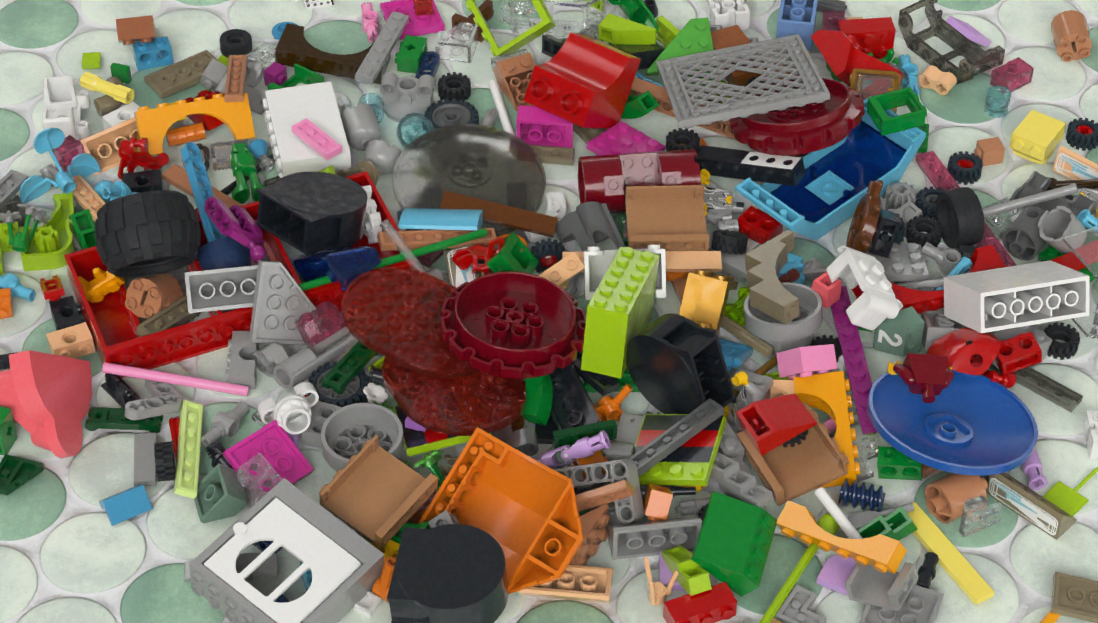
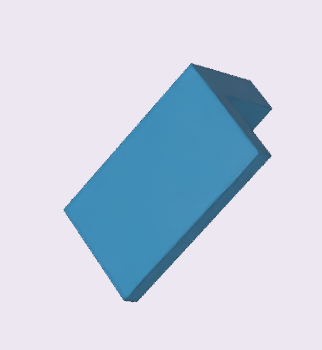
M143 485L134 486L99 501L101 509H105L111 526L153 509Z

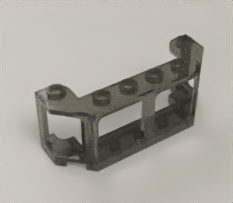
M920 0L900 10L898 26L907 47L928 64L936 66L940 71L954 74L957 79L956 84L972 80L974 76L1003 64L1005 49L1001 46H996L994 49L990 48L985 51L942 19V10L936 11L934 4L938 0ZM925 6V14L930 27L914 34L912 33L913 20L909 13ZM936 36L954 50L941 55L924 41ZM957 56L965 58L959 62V68L949 60Z

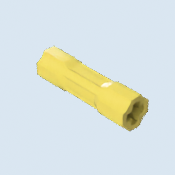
M86 71L81 75V87L104 93L128 105L134 99V90L120 84H113L103 80L100 76Z

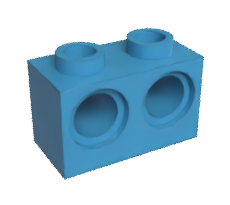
M168 36L152 39L151 43H141L139 41L132 45L138 71L173 64L172 49Z

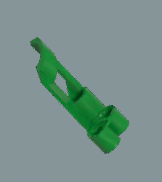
M608 0L611 4L618 5L629 20L655 28L656 32L658 31L655 18L643 0Z

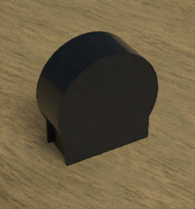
M298 172L282 177L274 185L257 190L260 196L258 217L255 220L256 224L307 256L323 250H338L350 247L359 242L363 236L367 193L358 183L346 177L325 172Z
M664 314L628 342L626 364L631 378L646 400L663 414H689L708 399H712L723 406V408L730 402H737L716 330L700 327L690 319L678 314Z
M448 524L431 529L404 527L387 595L392 618L391 623H494L504 611L509 595L505 556L499 543L487 532L469 525Z

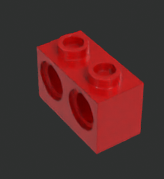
M750 206L738 218L739 232L748 235L749 239L761 245L780 235L783 231V224L753 206Z
M1031 331L1025 334L1022 333L1011 339L1000 341V350L995 358V362L1001 373L1009 374L1042 362V350Z

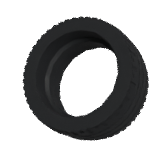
M962 187L940 193L936 199L935 212L936 219L943 226L942 239L945 244L950 248H959L960 245L970 246L981 242L985 232V221L981 203L975 192L969 187Z

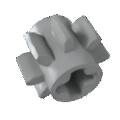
M50 164L40 170L42 174L40 176L43 179L48 177L55 181L59 170Z
M732 215L722 216V221H717L718 231L733 230L739 232L738 220L732 219Z

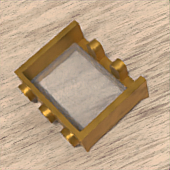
M853 68V73H851L849 78L850 89L859 93L860 98L864 101L870 96L900 90L902 75L892 71ZM897 108L890 109L895 113L897 112Z

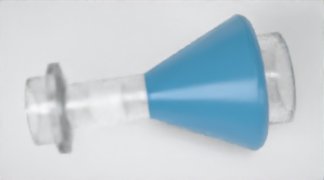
M263 139L252 140L247 148L250 149L255 159L261 161V170L271 172L274 169L275 162L273 159L267 158L268 143Z

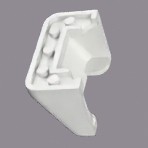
M648 245V249H634L643 252L649 251L659 255L654 297L666 298L665 249L660 248V245ZM600 246L588 247L587 251H584L585 300H591L619 249L600 250Z

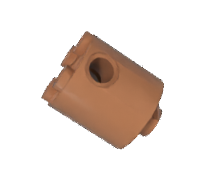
M1074 10L1064 11L1055 16L1051 22V32L1056 45V52L1062 58V61L1070 62L1071 60L1088 57L1091 54L1092 41L1089 36L1085 16L1079 11Z
M166 273L135 279L127 289L125 306L137 317L150 318L182 298L181 286L177 279Z
M950 473L926 486L925 499L927 508L939 521L948 524L986 504L988 483L983 477Z

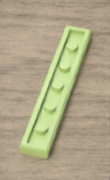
M183 400L180 411L174 494L195 499L198 493L203 405Z

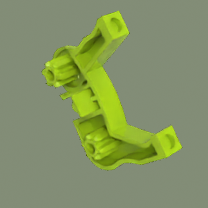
M73 192L53 195L55 210L50 216L52 220H47L48 224L44 223L43 226L36 228L31 240L30 249L27 252H21L24 271L50 270L66 266L64 255L75 252L72 237L74 231L68 219L70 215L76 213ZM14 222L12 224L13 237L18 232L23 233L24 227L18 226V222ZM0 223V275L4 274L3 252L14 251L12 250V245L8 244L9 233L6 223ZM30 226L28 227V231H27V235H28V236H29V233H30L31 228H32V227H30Z

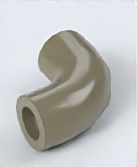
M114 76L106 80L113 84L124 86L118 77ZM109 95L94 99V105L99 116H104L118 109L123 104Z

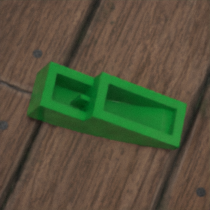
M89 209L70 215L68 219L81 250L95 247V224Z
M901 506L885 518L879 515L857 531L862 538H870L881 534L899 541L918 529Z

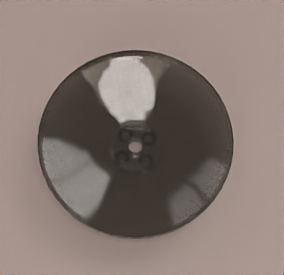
M457 124L429 131L405 147L399 155L393 170V192L402 211L405 208L440 209L444 191L532 212L539 210L545 196V170L534 150L513 134L485 125ZM466 169H473V171L468 172ZM483 221V225L480 227L494 228L497 237L516 230Z

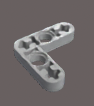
M145 380V388L153 397L127 402L124 415L130 420H140L176 413L181 410L183 398L169 383Z

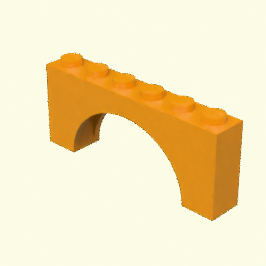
M244 93V102H225L223 94L212 95L213 99L205 100V97L194 98V102L187 103L186 100L175 101L176 105L168 106V103L157 104V108L149 109V106L139 107L138 111L134 112L138 138L140 140L148 138L149 154L152 156L163 153V139L169 127L178 119L192 114H205L219 119L230 129L234 141L255 138L248 94Z
M844 371L815 374L802 378L793 377L795 394L800 401L807 403L809 407L825 412L833 419L837 427L834 439L838 444V450L840 453L844 452L849 461L847 464V475L821 487L842 486L845 479H848L849 485H851L854 480L857 481L856 475H861L859 462H855L854 459L859 457L857 445H853L852 442L856 441L855 428L850 426V424H854L853 411L849 412L848 409L852 408L851 395L846 393L850 391L849 379L844 378Z

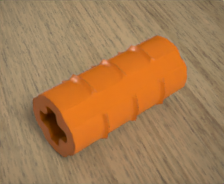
M202 122L170 129L166 132L169 147L206 139Z

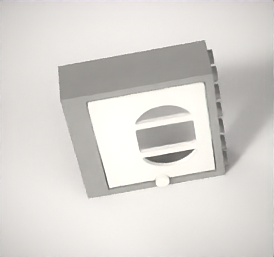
M283 478L189 564L191 588L196 595H202L207 599L211 607L221 610L232 623H338L358 601L372 590L375 581L381 575L384 554ZM259 541H274L242 572L237 573V558L247 546ZM279 547H283L303 562V564L269 596H264L245 579ZM307 570H311L312 582L303 596L291 602H274Z

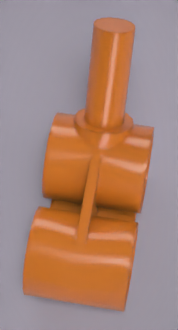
M626 384L615 398L605 396L598 401L597 408L594 405L602 422L613 419L616 422L620 420L621 414H623L620 408L621 402L633 390L629 384Z

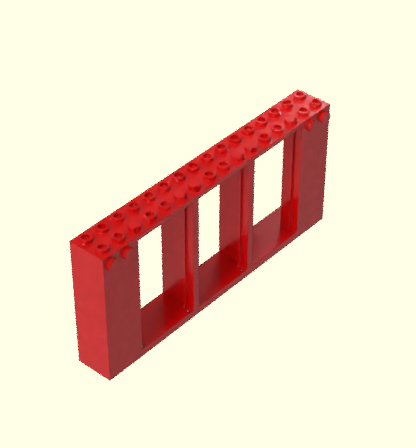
M365 171L347 176L346 178L358 183L361 187L371 186V200L374 199L377 205L376 211L380 212L382 232L399 231L368 172ZM259 201L240 206L246 209L254 221L257 220ZM199 217L198 220L201 230V244L199 247L200 249L208 242L201 222V218ZM260 227L263 234L262 239L264 240L262 245L269 260L281 262L295 282L301 284L279 238ZM364 233L359 242L348 247L358 266L410 251H381L379 242L369 244L368 237ZM97 247L64 255L70 286L77 303L80 304L82 315L93 337L94 345L102 364L106 362L151 370L228 347V340L232 339L233 331H250L253 307L239 308L222 313L221 310L208 311L210 316L208 318L139 337L136 334V330L140 322L138 317L125 306L127 292L123 284L118 291L106 294L100 302L92 303L85 296L78 277L81 276L90 282L96 278L92 271L94 268L107 271V266L102 263ZM197 258L187 265L189 272L202 271ZM415 258L408 259L303 292L323 318L331 317L375 304L418 277L417 261Z

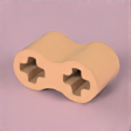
M930 65L919 75L918 83L923 88H930L940 95H946L956 85L957 79L954 74L942 72L936 66Z

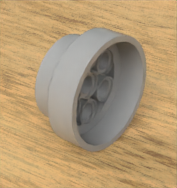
M780 282L787 291L799 298L800 316L786 324L750 306L749 294L744 301L745 326L748 331L773 346L774 352L779 353L808 346L814 338V332L819 329L823 320L821 297L808 286L798 283Z
M355 403L344 406L333 412L322 426L321 443L323 456L328 465L336 470V472L340 469L343 470L348 465L349 459L362 450L364 443L367 440L371 441L377 435L379 436V446L397 459H400L404 448L401 421L391 410L381 405Z

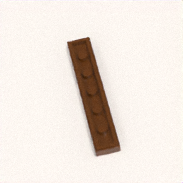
M444 191L440 204V209L483 210V221L552 238L554 237L558 222L557 217L449 191Z

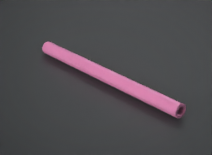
M104 362L102 369L103 373L241 396H248L249 386L106 362Z

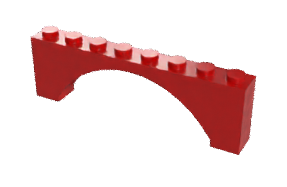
M993 245L976 248L970 258L973 263L970 273L1006 267ZM890 282L895 298L903 305L900 310L912 306L920 314L930 310L936 311L944 307V289L937 291L913 290ZM859 284L852 289L857 299L864 293V291H861Z

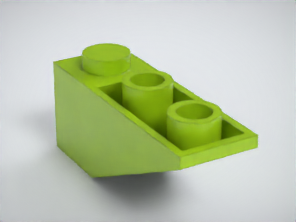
M608 13L598 25V39L615 45H655L656 29Z

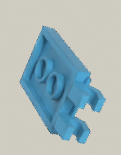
M718 338L728 374H730L732 367L739 368L752 356V347Z

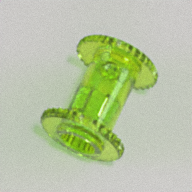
M741 287L738 290L739 299L734 304H726L724 315L741 326L745 325L744 301L750 294L748 287Z

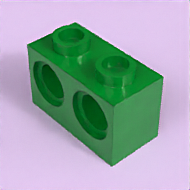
M879 446L877 461L879 478L922 481V463L907 457L894 447Z

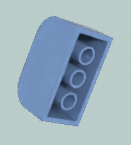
M781 0L776 38L799 34L807 51L811 52L813 45L811 35L815 31L818 0Z

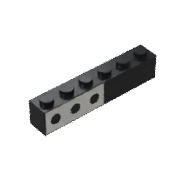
M704 145L700 146L696 151L697 157H694L695 161L699 163L700 171L706 169L711 176L743 180L751 178L752 181L796 186L806 174L802 157L769 155L760 152Z

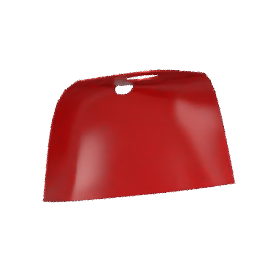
M965 327L935 340L926 354L947 356V367L951 366L954 371L970 375H981L987 371L998 355L1000 341L991 332L979 333ZM969 340L973 342L970 345H966V342ZM974 354H979L983 359L982 365L979 367H973L970 363V358Z

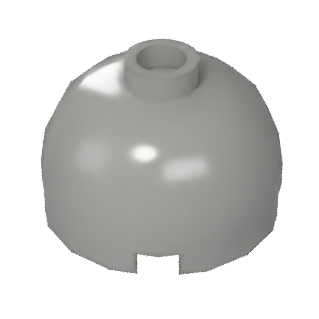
M381 140L370 141L365 151V161L370 160L375 165L377 171L381 172V175L391 174L396 171L403 158V152L397 146L392 144V147H389L385 141Z

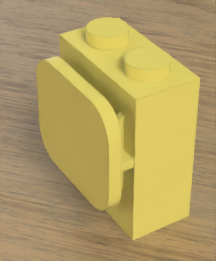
M1031 110L1012 133L1009 148L1012 149L1014 154L1038 164L1046 163L1055 152L1056 145L1063 138L1066 123Z

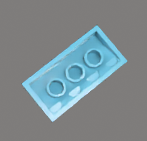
M405 208L401 214L398 229L478 230L483 225V210Z

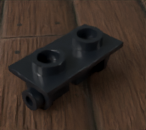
M109 373L105 374L106 382L101 387L122 408H125L127 402L141 399L119 376Z

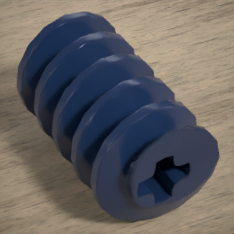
M845 479L841 486L838 505L843 499L844 506L846 507L852 501L853 508H856L860 503L861 510H865L867 505H869L870 511H874L878 507V512H880L883 508L885 493H883L882 486H879L878 490L875 491L874 484H871L866 489L865 482H862L861 486L857 487V481L854 480L850 486L848 479Z

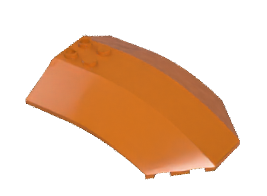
M478 427L419 523L430 521L447 510L458 518L460 524L473 526L490 534L499 543L505 556L509 594L560 579L584 540L572 479L536 461Z

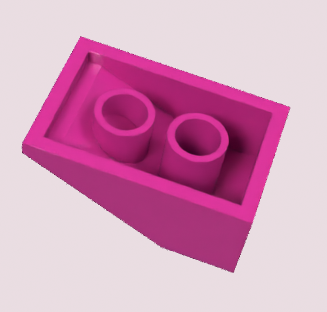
M519 105L516 120L517 148L519 144L573 148L572 122L536 106Z

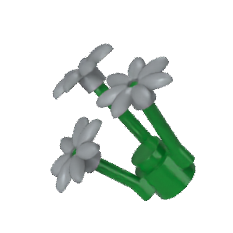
M18 204V207L26 209L23 233L18 232L13 237L12 224L16 222V219L22 218L19 215L20 212L11 213L8 210L6 214L0 213V220L8 225V244L12 245V250L27 252L30 249L31 240L38 224L41 221L48 224L47 220H52V218L47 215V211H43L40 207ZM30 218H34V223L28 236L27 231Z

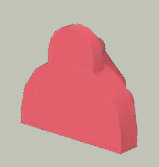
M31 350L10 354V369L0 371L1 407L11 409L13 419L31 434V441L35 446L52 451L56 457L61 459L77 455L81 450L83 442L81 421L88 413L92 398L90 361Z

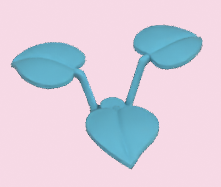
M49 128L41 131L34 139V149L39 154L49 151L59 172L56 174L55 181L48 177L43 179L40 175L26 179L20 187V203L25 204L42 196L50 189L51 184L56 189L60 187L65 194L71 193L76 188L73 177L81 175L84 178L90 174L101 172L98 162L90 154H79L72 159L71 165L67 166V172L63 171L52 150L63 144L65 140L63 131L59 128Z

